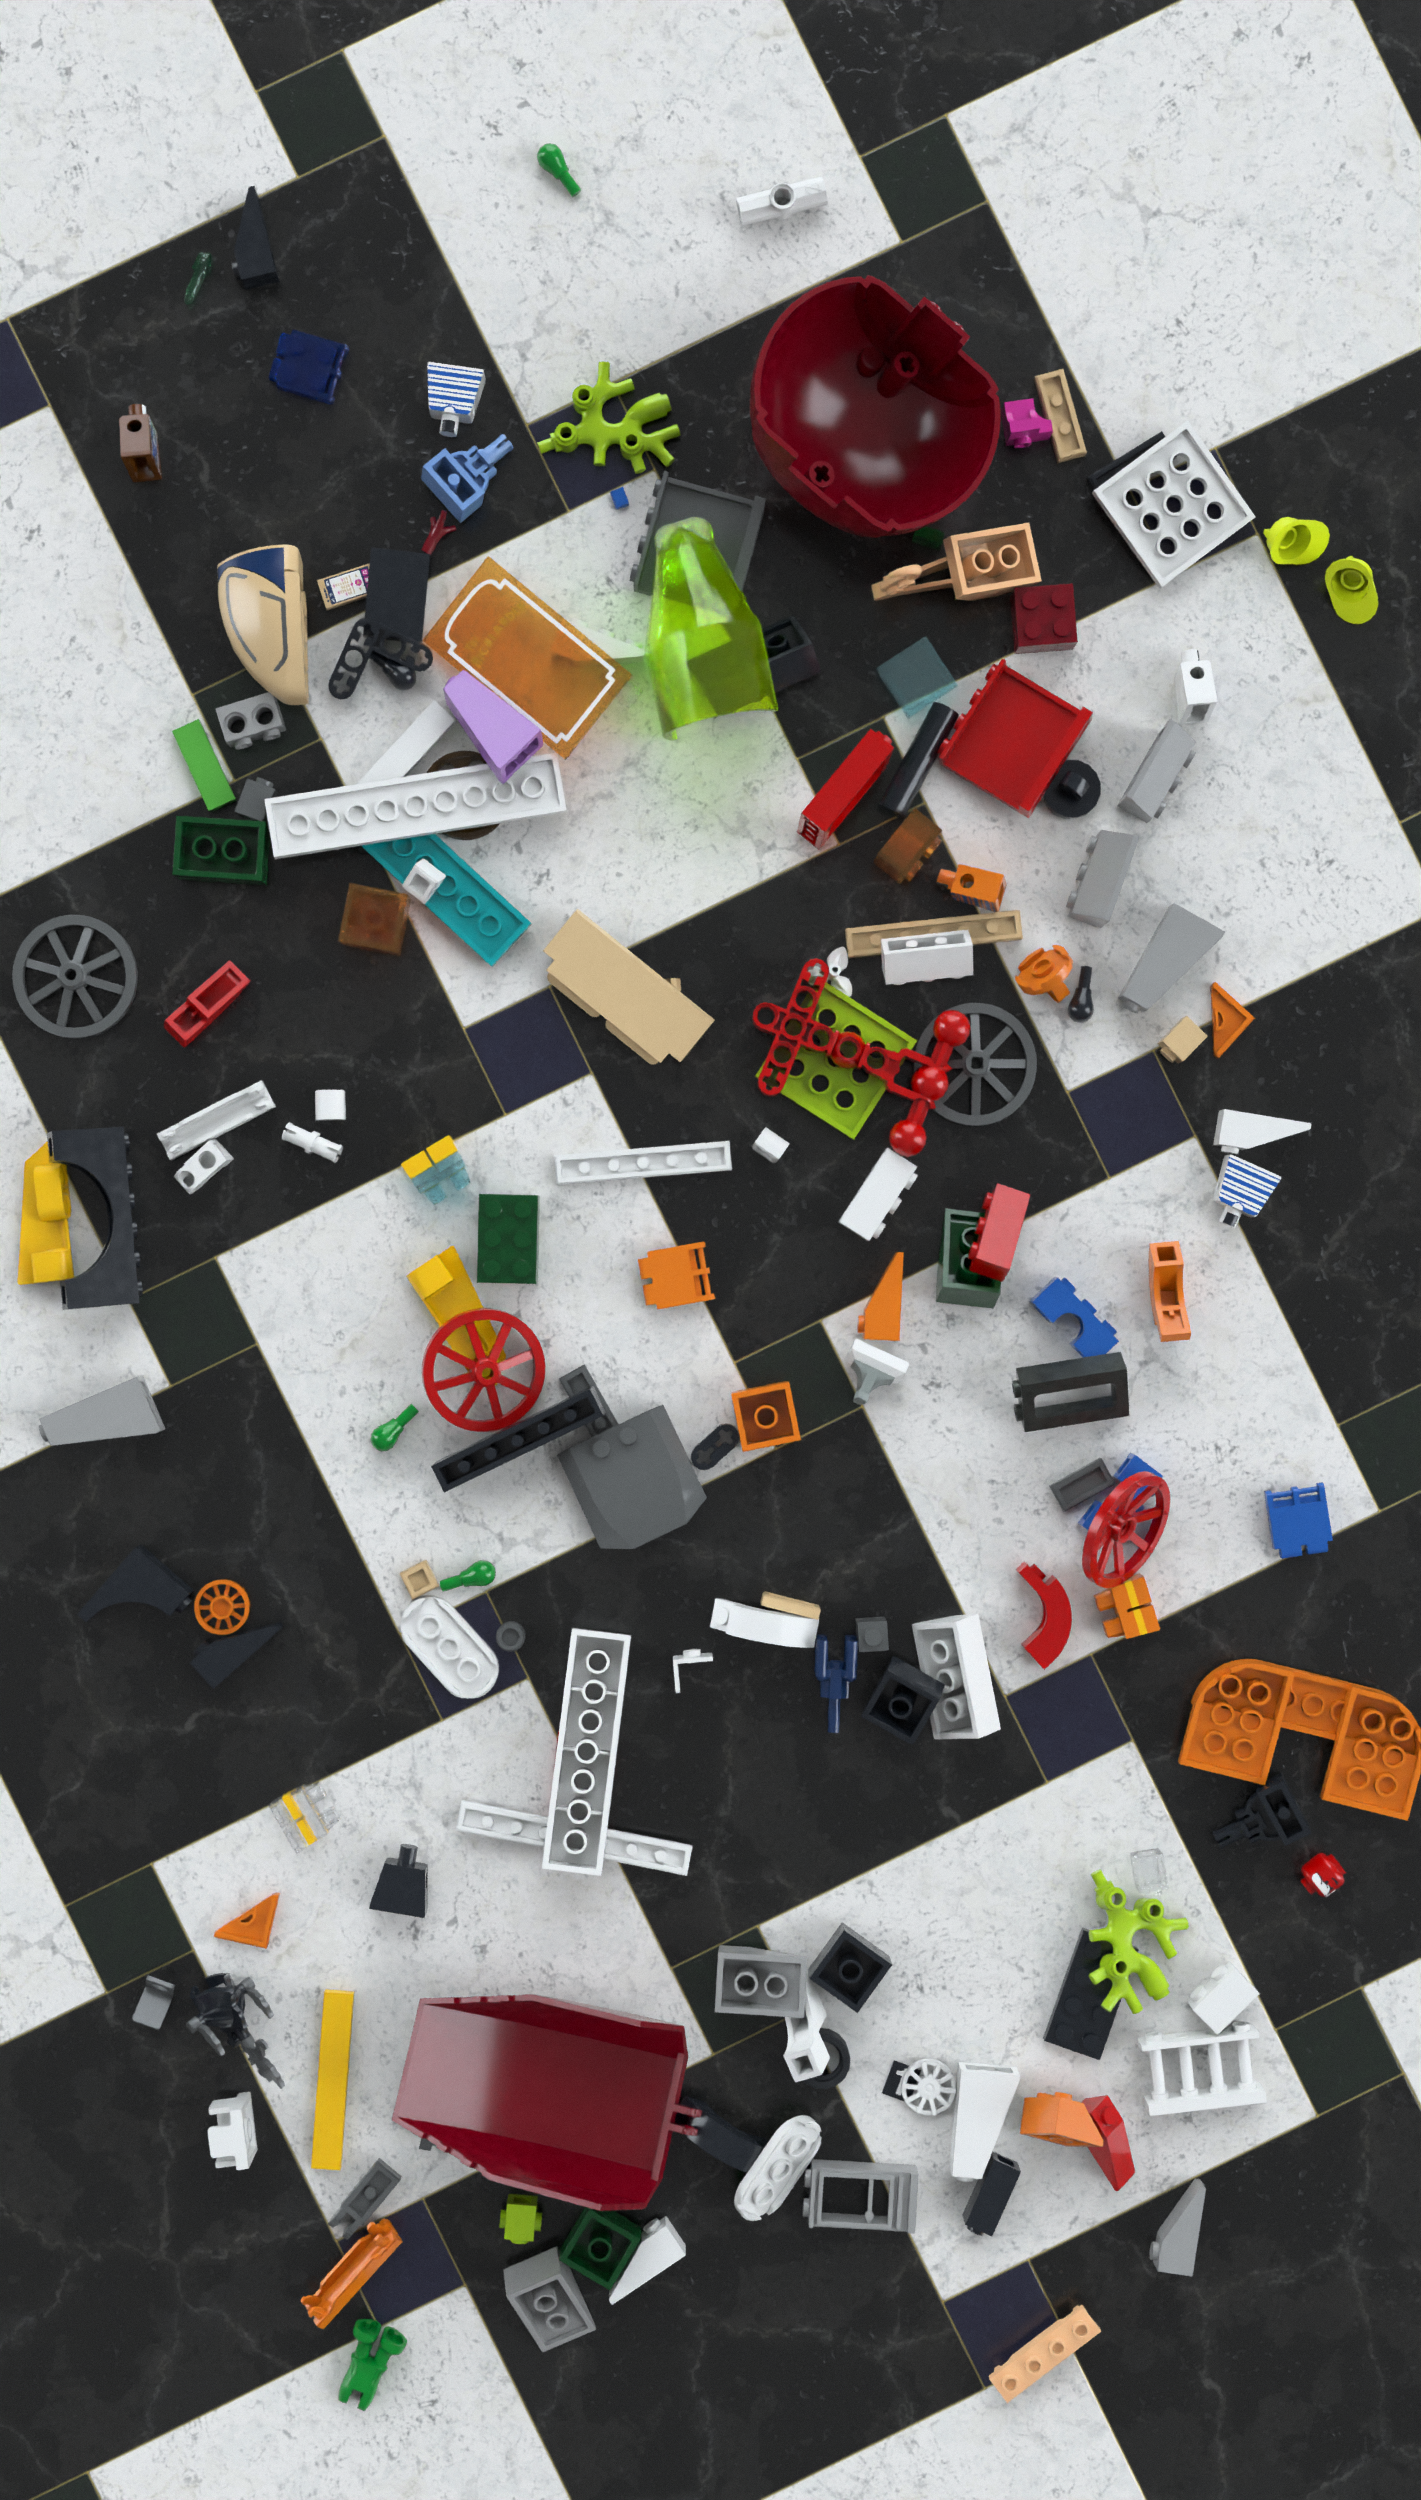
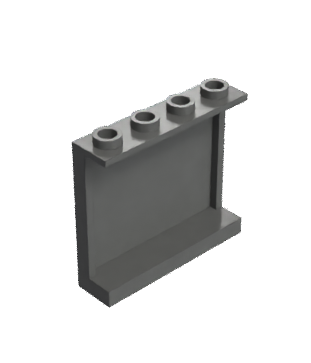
M664 471L662 480L657 479L653 490V496L657 497L655 507H649L646 515L645 525H649L647 536L641 535L637 553L641 554L639 565L633 564L629 581L634 582V592L735 619L767 499L755 496L754 500L670 478L669 472Z

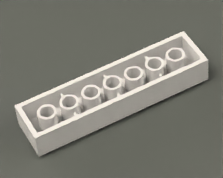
M572 1628L542 1869L602 1875L631 1635Z

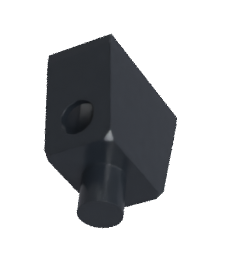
M401 1844L398 1859H386L369 1909L425 1918L428 1909V1865L416 1862L417 1846Z

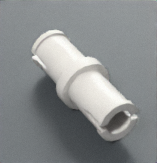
M290 1122L286 1125L285 1128L288 1130L283 1131L282 1140L304 1148V1151L308 1154H318L334 1163L338 1161L339 1157L337 1155H341L342 1145L320 1137V1133L316 1131L308 1132Z

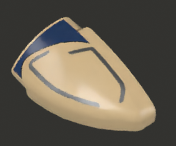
M271 545L246 550L225 559L217 567L218 600L224 628L233 650L251 676L281 702L288 705L309 704L307 604L305 591H303V563L299 549L292 545Z

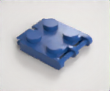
M1323 1482L1316 1483L1314 1487L1298 1489L1295 1486L1290 1487L1288 1491L1272 1493L1271 1490L1264 1491L1272 1548L1275 1550L1279 1549L1280 1558L1302 1556V1545H1305V1551L1308 1555L1328 1552L1327 1542L1333 1541ZM1317 1492V1494L1315 1495H1306L1299 1497V1495ZM1291 1496V1498H1289V1499H1283V1500L1279 1499V1500L1273 1501V1499H1275V1498H1281V1497Z

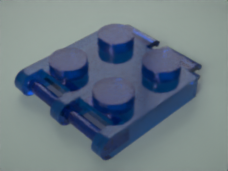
M292 330L291 335L281 333L276 355L284 357V360L274 358L268 378L270 381L277 383L276 386L279 390L327 404H334L335 397H333L337 379H341L342 376L340 369L344 355L348 354L350 347L297 330ZM339 352L335 368L333 369L332 365L335 354ZM329 377H332L327 394H325L324 392L326 389Z

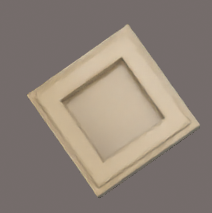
M427 1559L399 1573L412 1600L439 1587V1583Z

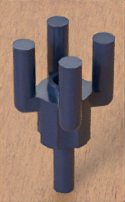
M816 1635L814 1671L817 1680L821 1681L820 1697L829 1698L828 1732L839 1733L840 1700L849 1698L850 1682L855 1681L857 1678V1636H845L844 1661L828 1660L827 1635Z

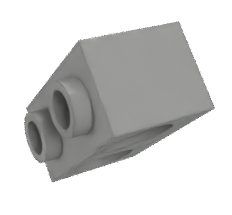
M270 692L216 708L225 741L230 748L244 749L250 747L254 740L261 738L264 741L273 740L281 736L280 732L286 731L277 698ZM272 712L273 719L269 724L263 725L259 723V717L262 713ZM242 720L245 722L242 732H231V726L235 721Z

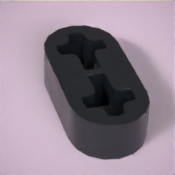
M727 1423L717 1426L692 1450L691 1460L693 1465L700 1470H709L714 1467L738 1444L739 1433L737 1429ZM722 1429L725 1432L733 1431L731 1436L733 1442L731 1444L724 1442L719 1447L715 1445L721 1438L719 1432ZM710 1447L715 1449L709 1456L710 1463L707 1464L704 1461L701 1463L697 1462L699 1458L698 1450L701 1449L705 1452Z

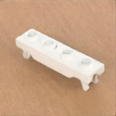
M261 1080L183 1119L179 1123L161 1131L157 1136L162 1142L167 1156L172 1161L207 1143L209 1140H213L268 1112L276 1106L264 1082Z

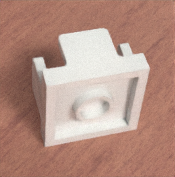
M251 2092L239 2093L235 2098L212 2101L209 2107V2115L217 2114L218 2126L209 2127L208 2139L210 2155L212 2158H217L215 2161L216 2168L236 2166V2170L249 2169L258 2150Z

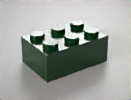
M176 816L172 875L179 880L267 886L270 844L269 825L265 821Z
M479 1194L477 1283L538 1284L539 1195Z

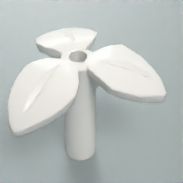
M839 947L832 951L827 958L829 967L827 981L831 980V986L850 997L852 995V984L847 977L839 975L842 970L847 968L848 953L845 947ZM815 966L813 970H808L811 973L808 983L812 986L818 976L823 977L819 973L820 968L818 966Z

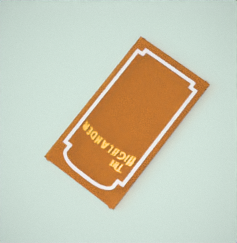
M489 556L422 640L458 671L461 672L464 669L540 728L543 742L565 760L633 676Z

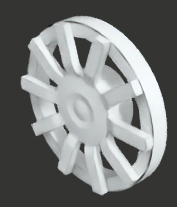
M922 2059L910 2065L905 2071L901 2081V2092L905 2103L917 2114L935 2116L950 2107L956 2095V2081L953 2073L944 2063L935 2059ZM926 2065L936 2066L933 2074H928ZM922 2066L924 2075L919 2077L914 2070ZM940 2069H942L947 2075L938 2080L937 2075ZM911 2075L917 2080V2084H907L908 2077ZM951 2080V2088L940 2086V2084ZM906 2089H914L918 2092L908 2097ZM940 2092L950 2093L948 2099L945 2100L940 2095ZM922 2097L918 2107L912 2103L913 2100ZM935 2098H937L942 2103V2105L937 2108H935L934 2104ZM926 2100H929L931 2109H923Z

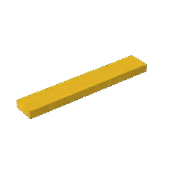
M328 1989L324 1991L311 2168L341 2170L355 1991Z

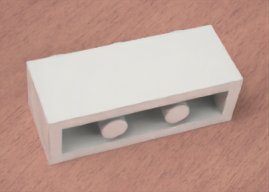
M968 930L881 939L882 971L886 985H902L906 982L914 981L930 982L942 978L959 979L964 976L973 975V944Z
M886 1148L838 1223L866 1241H870L872 1237L877 1239L886 1226L882 1222L888 1212L893 1215L902 1201L898 1198L903 1188L909 1190L918 1175L914 1171L917 1166L891 1149Z

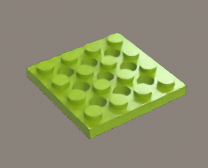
M827 982L825 983L812 1015V1020L819 1022V1014L824 1010H829L835 1015V1023L829 1026L833 1033L836 1030L841 1033L844 1032L846 1027L855 1026L860 1031V1036L865 1044L867 1042L870 1044L872 1042H880L886 1050L897 1053L904 1048L912 1050L917 1040ZM807 994L800 1005L801 1008H808L812 1005L810 995ZM791 1020L785 1031L792 1036L798 1035L801 1032V1025L799 1022ZM818 1031L813 1034L820 1041L819 1047L828 1044L829 1039L826 1033ZM845 1042L840 1045V1052L844 1057L851 1058L855 1055L856 1049L852 1043ZM800 1047L795 1059L803 1063L804 1071L799 1076H793L789 1073L780 1093L854 1140L885 1092V1082L869 1075L866 1082L858 1083L852 1077L854 1068L833 1067L828 1063L825 1052L815 1053ZM777 1048L774 1051V1058L779 1063H786L790 1059V1052L786 1048ZM870 1055L868 1056L867 1062L871 1068L879 1069L882 1067V1057L873 1058ZM904 1058L901 1059V1062L899 1064L900 1067L905 1061ZM769 1063L767 1068H772L773 1071L769 1079L763 1078V1082L771 1088L779 1087V1084L775 1082L776 1076L779 1071L785 1074L786 1070L776 1069ZM763 1065L755 1075L757 1079L759 1078ZM817 1075L825 1076L828 1080V1088L823 1092H818L812 1087V1079ZM848 1091L852 1094L853 1103L850 1107L843 1108L838 1105L836 1097L839 1092Z

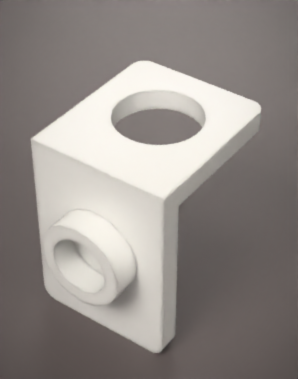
M688 1649L683 1651V1655L673 1656L676 1693H680L678 1664L713 1661L712 1653H701L700 1649Z

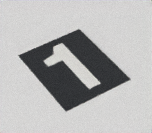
M893 2061L882 2091L883 2094L904 2101L901 2092V2081L909 2065ZM915 2069L914 2072L919 2076L921 2070ZM910 2075L907 2084H916L917 2080ZM906 2089L908 2097L913 2094L914 2089Z

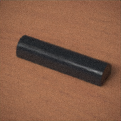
M933 702L878 807L904 820L939 755L938 750L941 744L948 738L959 717L956 711L942 703Z

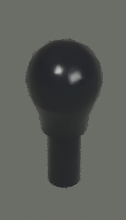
M372 651L369 659L382 668V671L396 689L404 691L414 686L416 683V673L414 670Z
M1081 966L1078 987L1075 989L1068 1006V1015L1074 1022L1078 1023L1087 1022L1094 1012L1091 997L1092 990L1090 989L1092 967Z

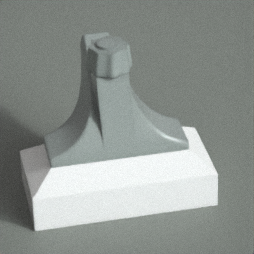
M855 1339L845 1358L857 1375V1388L853 1402L859 1405L866 1404L870 1398L869 1393L875 1388L882 1385H891L892 1383L898 1384L905 1375L909 1363Z

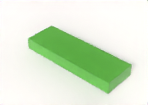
M197 719L173 730L172 733L208 811L211 813L237 801L201 721Z

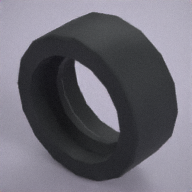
M820 2028L819 2033L823 2042L834 2045L838 2050L840 2056L839 2064L830 2074L816 2076L803 2081L805 2084L816 2089H829L837 2086L845 2079L850 2069L851 2058L847 2044L840 2034L831 2029Z

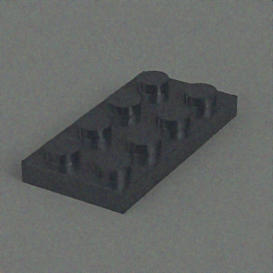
M1082 1928L1043 2039L1054 2045L1100 2060L1121 1999L1111 2012L1101 2007L1102 2002L1112 1988V1981L1106 1978L1094 1985L1089 1978V1974L1100 1968V1961L1104 1955L1113 1954V1946L1108 1941L1091 1942L1088 1929ZM1133 1946L1135 1951L1138 1952L1139 1949L1136 1946ZM1119 1963L1116 1964L1117 1971L1119 1969Z

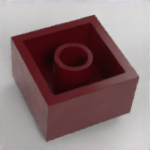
M1073 583L1014 588L1010 595L1015 654L1073 650L1078 642Z

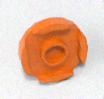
M1052 945L1053 950L1045 952L1043 948H1040L1028 955L1018 967L1020 974L1015 976V980L1024 993L1040 995L1047 992L1054 1001L1059 1003L1070 994L1063 981L1068 977L1072 969L1073 960L1064 947Z

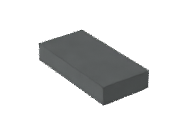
M1098 1458L1049 1485L1061 1509L1065 1512L1115 1485V1482L1102 1458Z

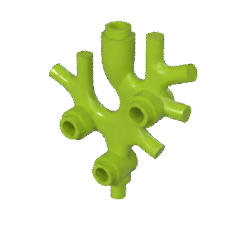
M602 361L598 363L596 385L593 388L588 385H580L573 391V406L575 411L582 415L581 422L577 426L569 422L561 423L556 427L555 432L550 434L551 438L537 442L541 454L554 449L556 453L559 451L569 453L574 451L579 444H590L594 448L593 465L605 466L607 448L612 444H619L622 456L627 460H631L635 474L646 470L642 455L646 451L656 455L666 467L670 466L675 458L665 449L664 442L681 436L677 424L650 434L642 432L643 424L665 417L667 412L672 411L667 394L661 395L657 393L636 402L619 423L611 424L605 421L602 416L604 403L613 397L633 391L635 388L631 378L619 383H612L609 379L610 363ZM584 395L589 397L585 401L579 399L581 396ZM564 433L571 434L569 438L562 437ZM629 441H635L636 445L629 446L627 445V443Z
M1099 1869L1091 1873V1877L1097 1886L1094 1889L1096 1892V1903L1101 1909L1106 1910L1108 1924L1105 1928L1089 1930V1939L1091 1942H1110L1113 1946V1954L1104 1955L1100 1961V1968L1090 1973L1089 1978L1094 1985L1106 1978L1112 1981V1988L1101 2004L1103 2009L1111 2012L1117 2002L1124 1998L1132 2013L1136 2014L1142 2011L1143 2007L1129 1983L1128 1977L1131 1973L1138 1975L1148 1996L1153 1997L1155 2001L1164 1998L1170 1993L1168 1990L1170 1985L1159 1966L1152 1959L1135 1951L1132 1946L1134 1933L1140 1929L1151 1931L1155 1935L1166 1958L1170 1959L1178 1954L1170 1940V1934L1172 1931L1188 1929L1187 1918H1163V1904L1154 1898H1140L1135 1902L1133 1910L1126 1909L1124 1907L1126 1903L1124 1891L1114 1887L1111 1880L1107 1881L1102 1870ZM1113 1895L1115 1896V1901H1114V1903L1112 1902V1896H1113ZM1151 1906L1153 1908L1152 1914H1150ZM1117 1963H1119L1118 1971L1116 1970Z

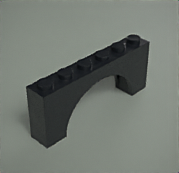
M123 1127L62 1130L47 1133L49 1163L69 1165L88 1176L99 1189L108 1215L107 1238L97 1260L80 1275L60 1281L62 1309L69 1310L139 1303V1297L143 1295L141 1280H137L136 1268L140 1267V1255L138 1250L134 1251L133 1239H137L136 1221H132L131 1209L135 1208V1198L133 1192H129L128 1180H132L131 1163L126 1162V1151H129L130 1148L128 1133H124Z

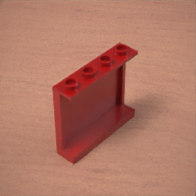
M1002 658L998 666L993 664L985 677V680L988 682L982 690L977 689L969 702L972 707L966 715L962 713L953 727L956 731L952 738H946L938 750V754H940L939 764L1029 818L1092 721L1093 712L1085 707L1079 710L1006 666V660Z

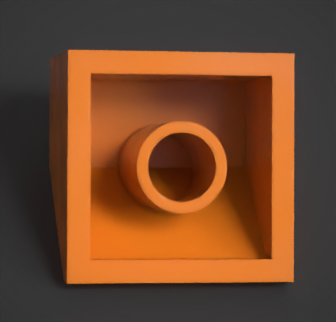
M1055 2092L1054 2095L1037 2093V2097L1024 2098L1020 2134L1066 2147H1103V2139L1084 2103L1073 2101L1072 2095Z

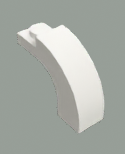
M715 1598L710 1627L725 1631L728 1635L789 1647L814 1648L819 1619L816 1620L789 1612L755 1608Z

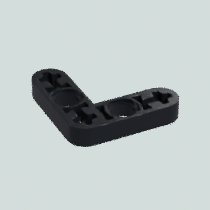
M361 618L353 626L328 684L329 691L337 699L342 700L350 697L356 689L372 651L418 672L425 671L431 666L433 652L425 644L371 618ZM368 623L371 625V631L374 633V636L366 638L363 644L369 646L366 652L361 646L351 644L352 639L356 642L359 641L362 633L358 630V627H364ZM390 636H395L401 641L402 646L397 653H390L385 648V640ZM407 642L413 644L410 651L418 653L420 649L424 650L428 662H422L418 666L414 664L415 658L408 654L406 660L400 658L406 650ZM350 650H356L362 655L363 660L358 667H351L346 662L345 657ZM340 666L349 672L357 673L356 678L351 675L349 676L346 685L350 687V690H344L342 693L337 692L338 686L334 684V681H340L345 673L339 671Z

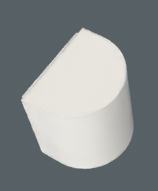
M345 1090L315 1091L316 1121L346 1120Z
M765 1127L753 1144L752 1149L772 1163H776L790 1143Z

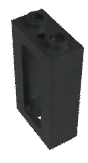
M1121 1352L1016 1368L1017 1380L1012 1381L1014 1398H1018L1019 1404H1014L1016 1421L1022 1422L1025 1432L1129 1416L1127 1367ZM1111 1383V1396L1035 1408L1034 1399L1040 1394Z

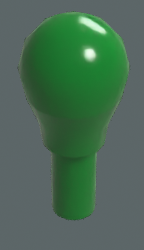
M551 143L541 146L537 153L539 165L557 180H560L572 197L578 195L581 189L569 174V168L566 165L561 149L556 144Z
M410 1404L396 1419L393 1418L389 1422L378 1426L371 1433L370 1441L372 1446L381 1452L392 1449L404 1430L403 1427L419 1411Z
M479 1560L466 1570L461 1571L459 1575L441 1580L440 1587L445 1592L463 1585L465 1587L487 1586L495 1579L496 1570L489 1561Z

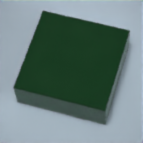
M923 527L914 532L912 543L940 551L945 533L930 527Z

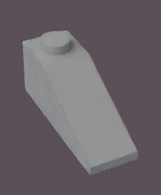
M1201 2179L1193 2180L1157 2231L1156 2242H1151L1150 2260H1153L1158 2272L1193 2277L1206 2188Z

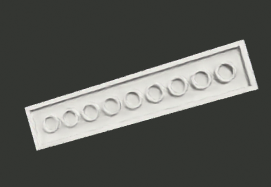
M557 753L532 756L504 784L497 779L488 764H481L264 799L275 859L567 813Z

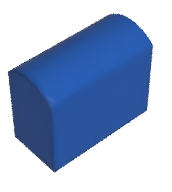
M623 487L610 492L616 510L629 506V501Z

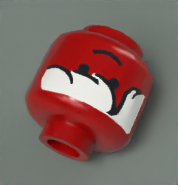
M1318 1853L1301 1868L1304 1878L1300 1881L1311 1895L1316 1892L1321 1897H1327L1344 1884L1343 1875L1346 1872L1332 1854L1327 1856L1325 1853Z

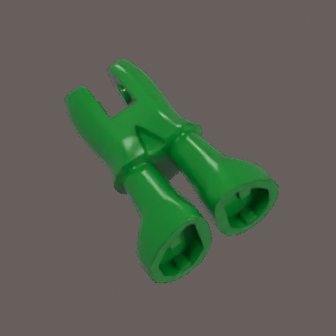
M359 2319L355 2322L353 2336L358 2340L355 2352L351 2354V2363L343 2378L338 2395V2400L346 2404L353 2389L361 2392L357 2409L366 2411L372 2403L379 2381L388 2368L387 2362L391 2355H400L407 2345V2339L402 2333L393 2327L387 2326L383 2330L375 2356L369 2354L381 2331V2324L372 2319Z

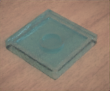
M926 636L876 669L908 719L958 686Z

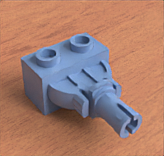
M503 434L499 435L495 441L484 449L478 450L477 446L474 445L468 451H458L450 454L444 448L423 466L422 481L460 523L482 506L489 480L497 474V470L493 465L509 451L513 450L512 443L509 440L505 442L507 437Z

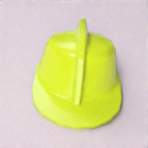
M1291 517L1280 518L1270 529H1264L1263 532L1267 538L1266 542L1270 550L1271 559L1277 564L1302 565L1311 563L1318 559L1325 551L1330 537L1328 527L1323 522L1298 520Z
M1353 556L1333 562L1326 570L1325 582L1337 615L1344 621L1352 624H1363L1369 621L1376 614L1379 605L1371 568L1366 562Z

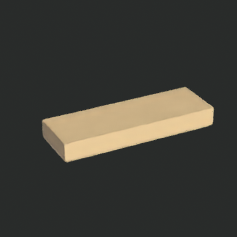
M1064 369L1035 376L1034 382L1044 417L1052 421L1053 432L1050 439L1057 463L1086 456V447Z

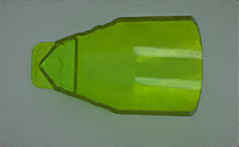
M690 517L661 527L654 538L657 554L654 562L645 655L663 738L672 741L677 740V729L718 716L748 711H779L761 624L757 616L751 611L744 593L739 590L732 577V572L718 550L710 523L699 517Z

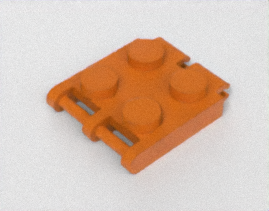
M705 1241L648 1251V1258L638 1259L641 1280L652 1278V1284L642 1285L646 1306L656 1304L658 1310L715 1299L714 1293L711 1294L708 1279L710 1268H706L703 1248L706 1247ZM694 1249H697L701 1269H698ZM699 1275H702L705 1295H702Z

